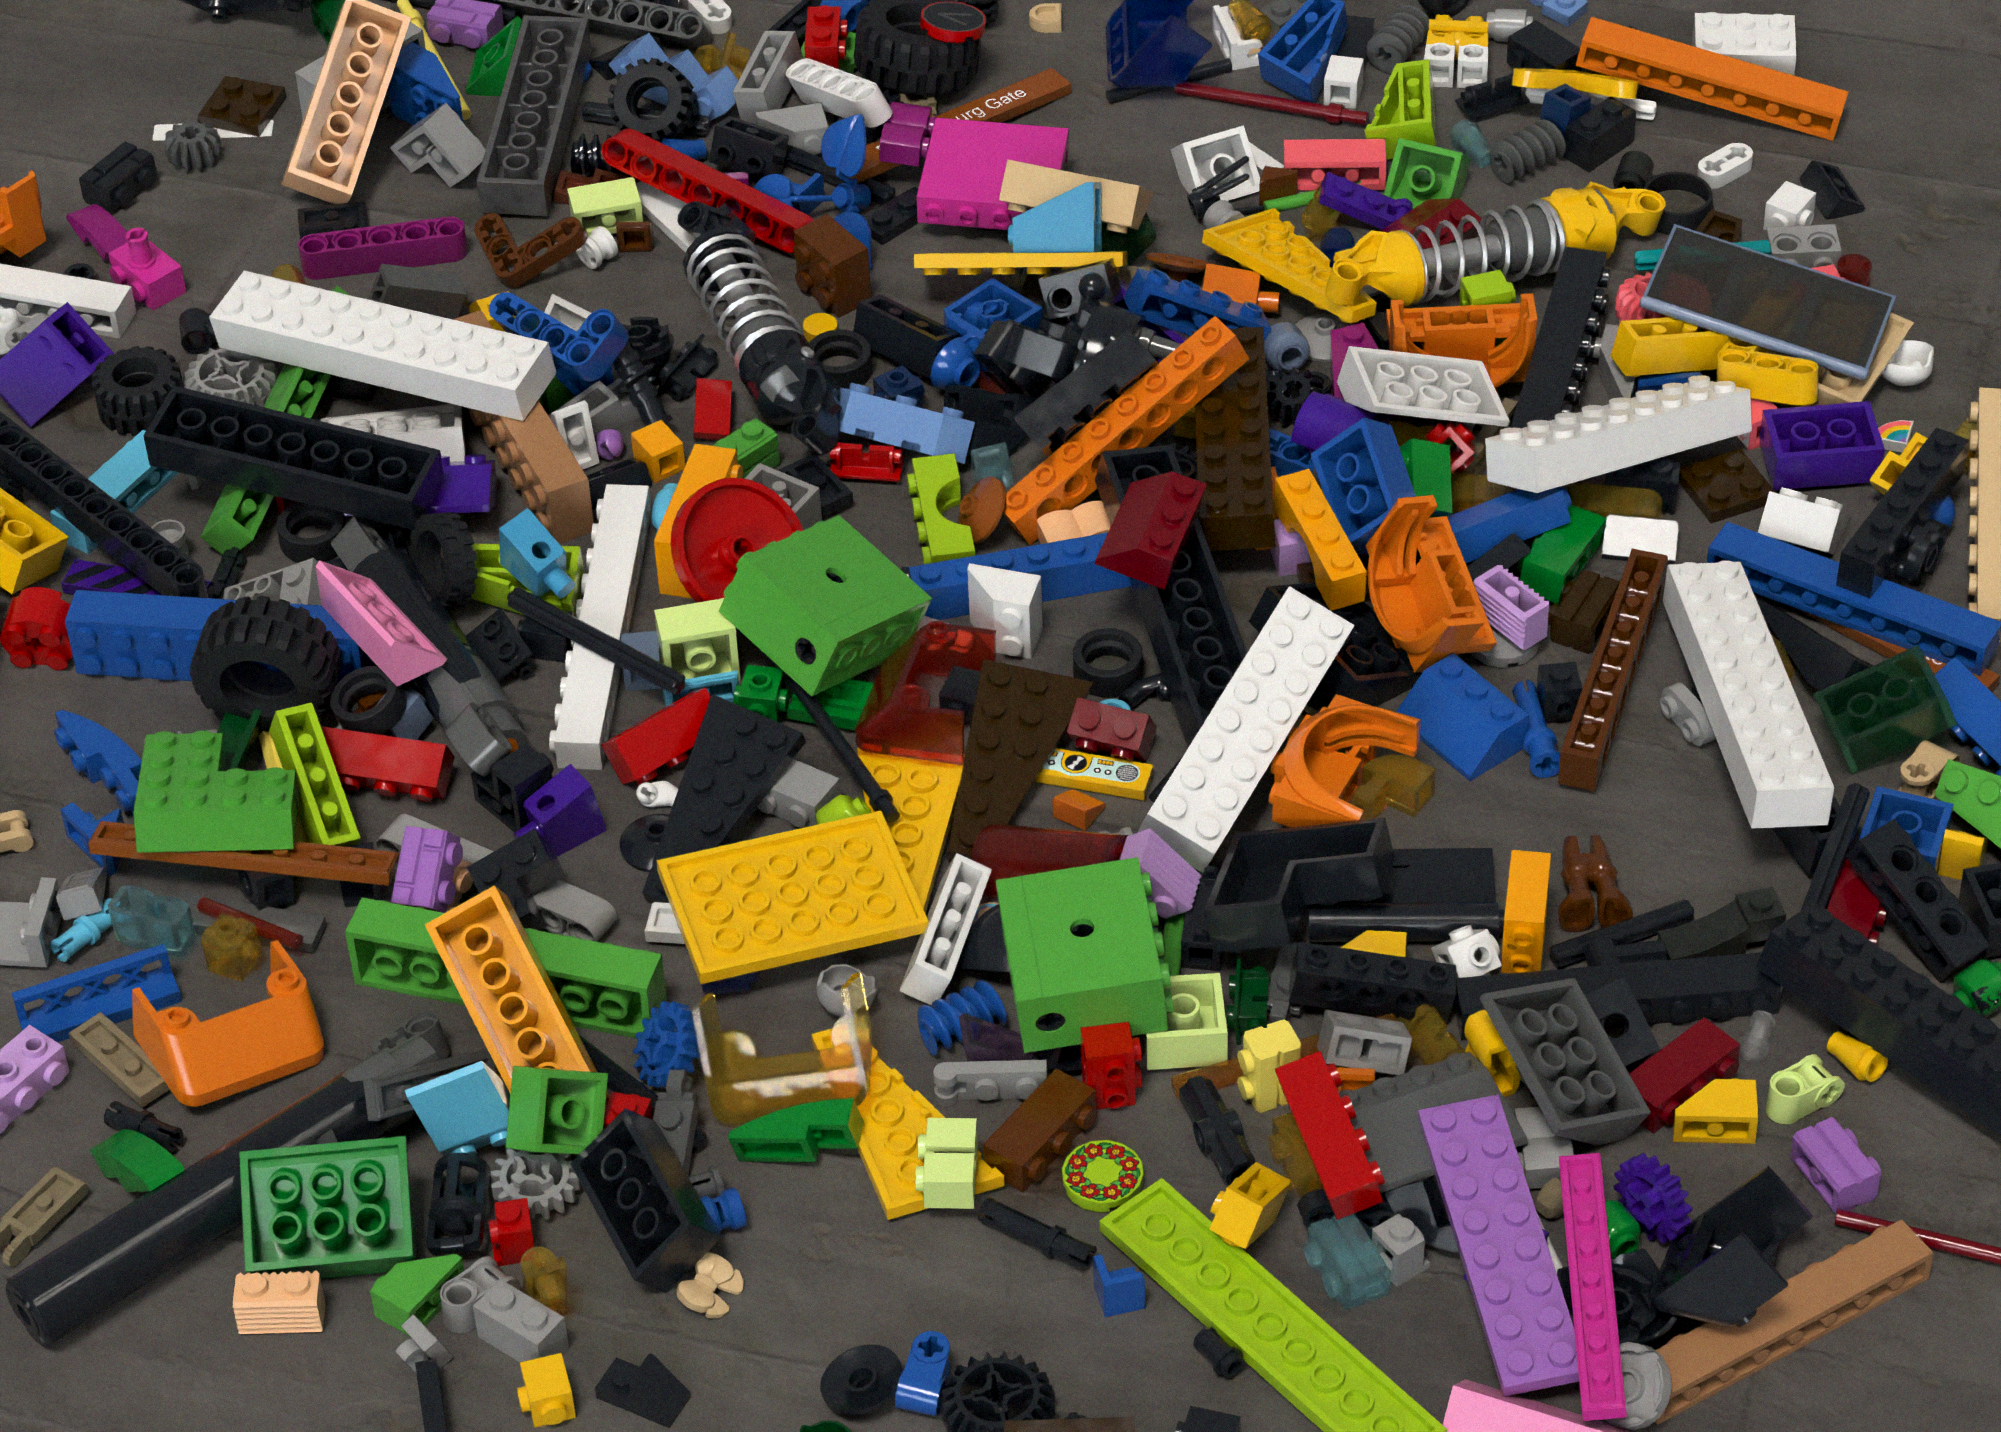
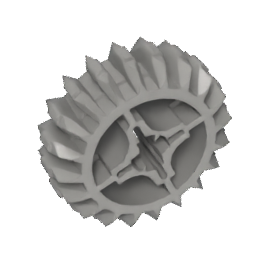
M209 348L207 355L198 354L197 361L189 363V369L184 372V388L264 407L278 378V371L275 369V364L272 360L224 348L218 350Z

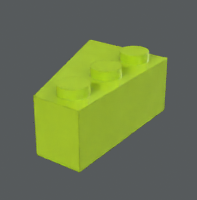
M1429 59L1397 63L1384 88L1383 100L1374 109L1375 117L1372 123L1367 124L1365 128L1366 139H1385L1386 160L1393 159L1398 138L1437 147L1435 90Z
M474 543L472 548L473 551H476L477 561H474L475 568H477V578L474 579L476 588L474 594H471L472 599L522 614L508 606V594L517 587L531 594L533 593L500 564L499 544ZM562 546L566 552V574L575 582V586L563 598H558L551 589L538 598L561 610L573 611V615L576 617L577 600L582 597L581 580L583 573H585L580 546Z

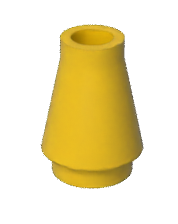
M1837 1031L1828 1040L1827 1051L1834 1055L1858 1080L1876 1081L1886 1070L1888 1058L1860 1039Z

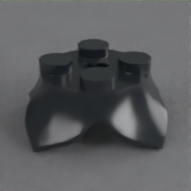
M1645 1249L1620 1254L1611 1259L1619 1344L1632 1342L1646 1346L1649 1342L1670 1330L1678 1318V1315L1659 1311L1648 1298L1659 1269ZM1569 1266L1557 1270V1277L1574 1326Z

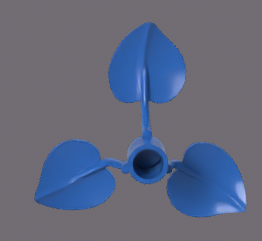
M855 114L833 123L825 131L822 138L821 151L824 162L829 167H836V176L846 182L839 184L833 190L832 195L791 196L792 183L788 177L781 174H770L763 177L757 182L754 189L793 207L792 202H833L838 209L846 210L837 215L834 220L868 248L870 271L873 269L871 260V230L866 218L858 213L867 209L870 205L871 192L866 185L857 184L856 178H850L856 176L861 171L866 157L864 118L862 114Z

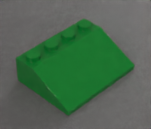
M406 1136L239 1152L246 1274L248 1272L250 1274L258 1272L262 1275L264 1272H267L270 1275L272 1272L279 1274L282 1271L285 1274L290 1271L292 1273L298 1271L301 1273L306 1271L313 1273L316 1270L320 1273V1278L323 1279L389 1272L396 1263L417 1260Z

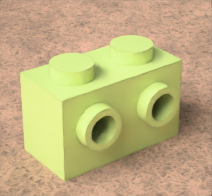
M634 177L567 188L571 217H576L587 230L588 237L593 229L600 226L613 234L617 233L616 222H643L642 205Z

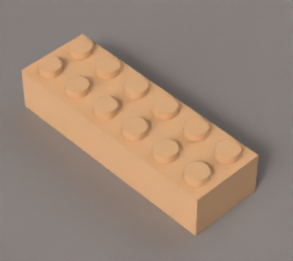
M366 0L344 1L281 185L335 205L349 202L411 17Z

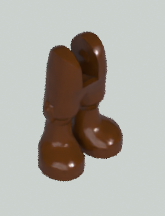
M1591 835L1590 853H1580L1577 836H1567L1564 839L1562 849L1563 869L1561 876L1564 883L1569 886V894L1561 902L1558 910L1559 923L1562 928L1568 932H1580L1591 925L1595 914V903L1589 889V883L1597 889V915L1603 928L1632 918L1631 903L1617 889L1615 882L1618 872L1612 865L1608 850L1601 836Z

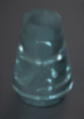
M1470 120L1458 122L1449 133L1451 146L1470 157L1471 161L1480 168L1490 165L1489 152L1491 147L1478 124Z

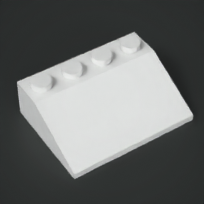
M1353 346L1348 347L1337 380L1345 402L1376 413L1508 427L1510 420L1482 361Z
M446 404L321 418L323 422L438 449L441 456H450V462L464 461V456H466L462 406Z

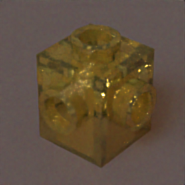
M221 913L212 926H208L202 935L201 945L204 950L207 969L210 972L242 982L262 956L256 925L245 918H236Z

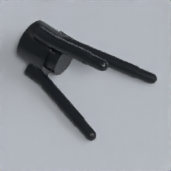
M1244 156L1203 185L1192 189V193L1187 194L1189 206L1196 219L1204 217L1208 208L1220 200V194L1249 179V174H1243L1217 188L1213 187L1249 161L1248 156ZM1257 205L1234 209L1245 215L1262 212L1264 206Z

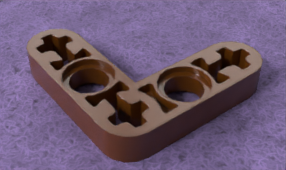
M496 213L482 216L474 227L475 235L496 275L509 288L522 285L584 245L588 237L587 230L576 217H567L560 220L519 247L508 226ZM492 229H494V231L497 234L493 237L490 236V231ZM509 245L503 253L495 255L500 248ZM548 247L543 255L535 257L538 251ZM513 264L514 270L510 272L507 266Z

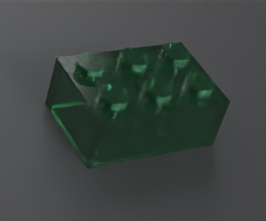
M1918 645L1813 694L1824 720L1852 774L1957 725L1948 700Z

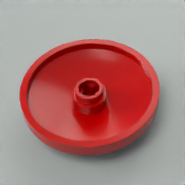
M743 478L716 480L695 491L678 510L671 531L670 546L673 564L680 582L696 603L725 598L723 595L724 590L733 581L738 570L736 568L737 562L745 553L760 550L772 541L778 542L795 531L801 532L803 527L791 507L783 498L768 487Z

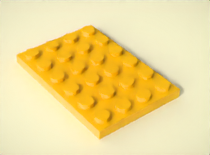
M882 811L657 860V872L700 984L923 934L929 923Z

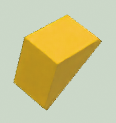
M1945 829L1938 875L1962 880L1963 869L1982 866L1990 840L1987 837Z

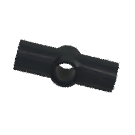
M1201 1075L1190 1078L1179 1089V1099L1193 1123V1132L1200 1151L1204 1155L1210 1154L1225 1184L1230 1185L1236 1177L1241 1176L1256 1160L1244 1140V1131L1237 1112L1233 1108L1227 1109L1212 1080L1205 1079Z

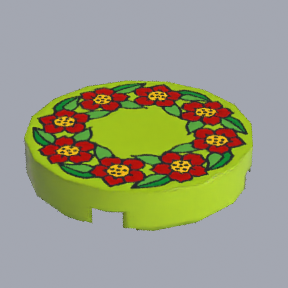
M1109 1140L1090 1141L1076 1147L1066 1157L1062 1167L1063 1186L1069 1199L1081 1208L1099 1213L1110 1212V1208L1123 1205L1141 1192L1144 1184L1142 1161L1134 1150L1122 1143Z

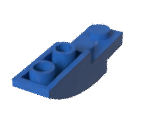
M64 710L55 712L58 728L54 730L56 741L62 750H69V756L75 770L78 773L83 771L92 784L102 780L106 789L113 788L116 801L122 812L129 811L134 818L133 812L142 760L121 738L98 723Z

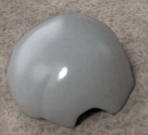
M847 964L831 965L827 969L822 970L816 985L819 1002L827 1012L841 1018H854L865 1013L872 1005L878 991L875 989V978L873 976L866 977L859 969Z

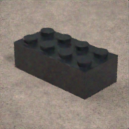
M625 1108L570 1163L634 1281L667 1293L722 1238L657 1122Z

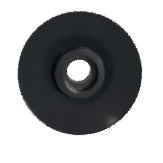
M652 814L641 817L628 825L623 831L620 838V852L630 866L640 871H650L669 814Z
M862 1345L852 1348L835 1358L826 1368L820 1383L821 1395L829 1408L841 1414L858 1415L873 1411L885 1404L896 1393L899 1378L903 1371L902 1364L898 1356L884 1346Z

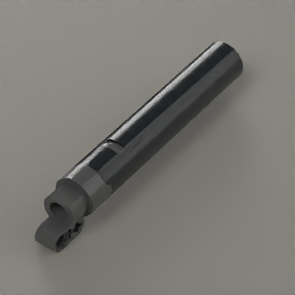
M432 1012L417 1014L373 1042L371 1045L373 1054L8 1278L6 1280V1294L17 1318L26 1327L29 1335L42 1345L49 1346L243 1225L239 1152L378 1139L417 1116L416 1112L413 1111L380 1121H368L363 1080L445 1059L450 1053V1048L438 1016Z

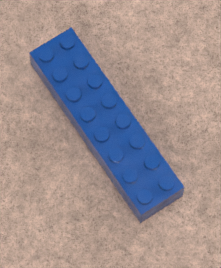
M76 590L65 619L77 674L192 681L190 665L207 618L222 605L231 601L235 604L236 600ZM290 603L295 608L301 606L308 610L312 618L318 617L325 623L326 631H331L335 637L342 657L337 683L345 675L356 669L374 666L373 660L332 618L322 605ZM250 661L251 663L260 668L274 672H282L278 668L271 666L269 664L258 661Z

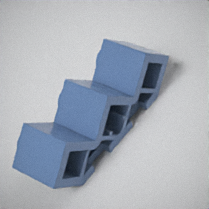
M650 33L629 43L609 63V66L616 75L618 72L624 75L627 72L625 69L626 65L631 63L635 67L638 65L637 60L643 58L647 62H650L651 58H656L662 63L664 61L670 63L686 76L693 85L692 91L696 93L698 100L694 102V105L698 108L697 115L707 116L710 121L725 114L736 103L733 90L739 80L728 66L707 75L688 49L669 59ZM665 87L650 88L642 95L662 105L667 106L669 96Z
M851 383L849 389L840 387L837 397L842 406V409L838 411L840 432L932 456L955 453L956 462L965 464L975 422L962 419L963 411L944 406L942 413L916 407V399L897 395L895 401L870 395V387Z

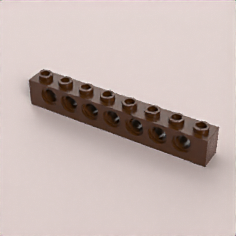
M1631 549L1560 752L1558 784L1596 792L1664 593L1668 555Z

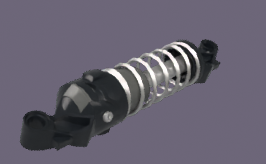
M697 201L689 202L681 209L677 218L678 225L695 239L688 247L683 259L684 274L695 293L701 298V305L709 313V320L717 328L719 338L726 344L727 353L735 360V368L739 373L741 382L747 388L758 411L766 421L777 426H792V434L816 455H824L830 452L836 445L839 434L838 411L842 409V406L837 397L841 384L824 370L823 364L820 363L813 348L802 333L801 327L793 317L792 311L784 302L783 295L775 286L774 279L758 255V250L754 245L756 233L740 220L726 203H723L719 208H715ZM756 272L761 274V279L754 278ZM749 284L759 285L756 294H754ZM765 287L769 289L770 295L762 294ZM758 299L768 300L767 305H760ZM726 300L729 307L725 311L715 309L718 301ZM773 303L778 305V309L773 307ZM735 315L736 319L732 327L724 325L727 317Z

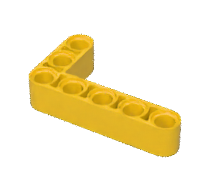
M1787 289L1783 296L1765 291L1740 323L1739 327L1778 339L1795 314V293ZM1732 337L1728 339L1718 352L1717 382L1733 381L1736 387L1750 389V396L1753 399L1796 406L1811 405L1818 399L1819 366L1814 361L1768 353L1769 349Z

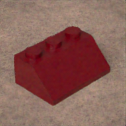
M1459 198L1427 199L1380 232L1389 233L1403 229L1413 235L1416 227L1424 225L1434 234L1439 222L1443 220L1451 222L1457 229L1461 218L1467 214L1474 217L1479 224L1482 218ZM1466 222L1463 226V240L1478 237L1477 229L1473 223ZM1444 227L1441 229L1440 245L1456 242L1450 228ZM1425 232L1419 233L1417 240L1420 242L1422 249L1432 248L1433 245Z
M1173 471L1132 482L1099 551L1095 565L1165 590L1199 514L1207 484Z

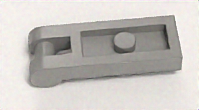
M1011 1060L939 1063L933 1070V1079L936 1084L934 1089L935 1101L938 1105L949 1107L956 1104L958 1100H1026L1047 1078V1061Z

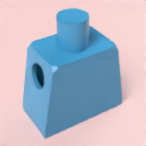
M528 508L499 528L500 564L535 596H542L551 589L558 598H563L573 590L575 582L566 574L565 550Z

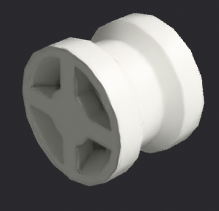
M600 226L592 230L584 245L577 249L576 252L580 260L588 268L596 269L602 264V260L615 257L618 254V247L611 233L606 228Z

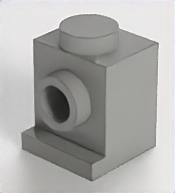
M1397 1214L1372 1229L1371 1261L1396 1287L1430 1268V1262L1424 1257V1236L1410 1219Z

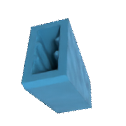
M1086 182L1013 217V225H1009L1008 242L1010 246H1013V253L1102 252L1101 182Z

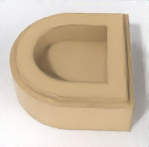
M1044 3L1033 7L1029 12L1030 27L1041 33H1062V4Z

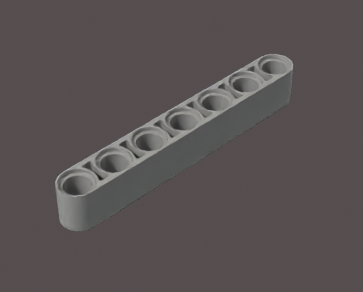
M400 814L375 841V846L377 850L397 852L400 857L405 826L443 829L413 816ZM460 837V844L463 848L462 859L470 863H475L494 852ZM559 879L532 894L547 925L543 930L553 934L569 935L598 942L617 920L616 911L608 901ZM474 881L470 889L466 893H462L463 895L473 898L479 894Z

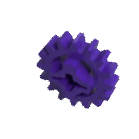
M1645 1153L1633 1156L1620 1164V1170L1614 1174L1619 1183L1614 1185V1190L1622 1196L1618 1201L1636 1219L1641 1227V1231L1646 1230L1648 1240L1652 1241L1658 1238L1660 1243H1665L1686 1232L1685 1227L1689 1226L1692 1222L1687 1214L1693 1210L1684 1201V1198L1689 1196L1688 1191L1680 1190L1682 1187L1680 1177L1669 1174L1670 1165L1666 1163L1660 1166L1657 1156L1653 1155L1648 1159Z

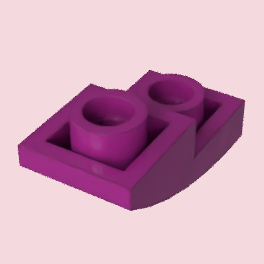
M97 204L69 213L66 216L67 221L83 243L90 241L103 261L109 259V252L128 242L126 240L127 231L109 212Z

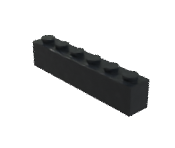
M1937 427L1841 551L1836 586L1867 598L1873 596L1909 548L1908 539L1915 525L1923 526L1930 520L1963 476L1969 439Z

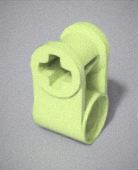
M1816 1054L1808 1055L1798 1063L1772 1075L1765 1106L1766 1114L1772 1121L1779 1124L1795 1123L1806 1115L1834 1103L1842 1094L1845 1082L1839 1076H1832L1822 1066L1823 1061Z

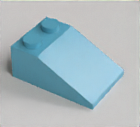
M483 1061L405 1090L409 1102L436 1148L443 1156L452 1153L476 1155V1149L489 1144L493 1147L506 1144L510 1093L504 1081Z

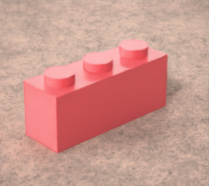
M1385 139L1284 140V168L1298 170V190L1321 189L1322 180L1327 172L1344 177L1351 182L1361 181L1359 185L1371 190H1385Z

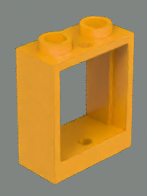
M1511 851L1504 915L1501 973L1541 971L1551 853Z

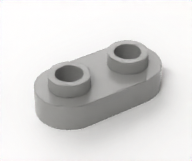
M1681 682L1665 687L1659 700L1660 708L1667 718H1671L1677 724L1685 739L1689 742L1692 741L1697 746L1715 740L1716 737L1704 706Z

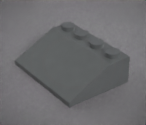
M1575 978L1484 993L1479 998L1555 1135L1593 1145L1625 1140L1651 1113Z
M1470 1052L1455 1053L1448 1056L1446 1060L1431 1065H1419L1413 1067L1407 1073L1392 1078H1380L1371 1085L1356 1090L1339 1092L1340 1098L1346 1095L1349 1096L1357 1118L1350 1120L1354 1130L1362 1127L1371 1148V1151L1365 1153L1368 1163L1376 1160L1381 1170L1385 1184L1378 1186L1380 1193L1435 1175L1419 1125L1418 1110L1499 1094L1515 1147L1528 1143L1526 1134L1489 1071Z

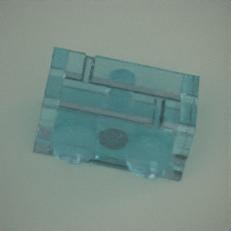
M1355 1214L1336 1220L1334 1215L1330 1220L1326 1218L1310 1224L1308 1227V1242L1304 1244V1253L1312 1268L1318 1266L1323 1273L1322 1281L1329 1297L1337 1296L1343 1308L1349 1310L1363 1305L1366 1300L1371 1302L1387 1296L1390 1291V1270Z

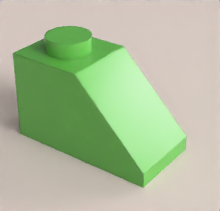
M457 1254L396 1263L386 1275H382L376 1280L370 1290L375 1317L408 1336L410 1335L401 1325L413 1314L426 1326L442 1310L440 1298L442 1285L464 1271L462 1257Z

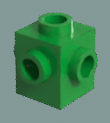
M747 665L742 685H736L733 703L779 722L781 712H787L790 700V692L786 689L784 671L781 668Z

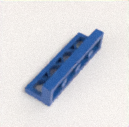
M165 944L11 993L21 1030L23 1031L31 1025L56 1042L70 1039L69 1032L99 1012H102L114 1024L133 1018L132 989L140 987L155 1010L182 1002L181 993L171 970ZM160 960L161 967L147 972L140 971L145 964ZM114 974L122 975L116 982L110 984L102 983L108 976ZM77 986L83 987L79 994L70 997L64 995L68 989ZM37 999L45 1000L40 1007L25 1011V1003Z

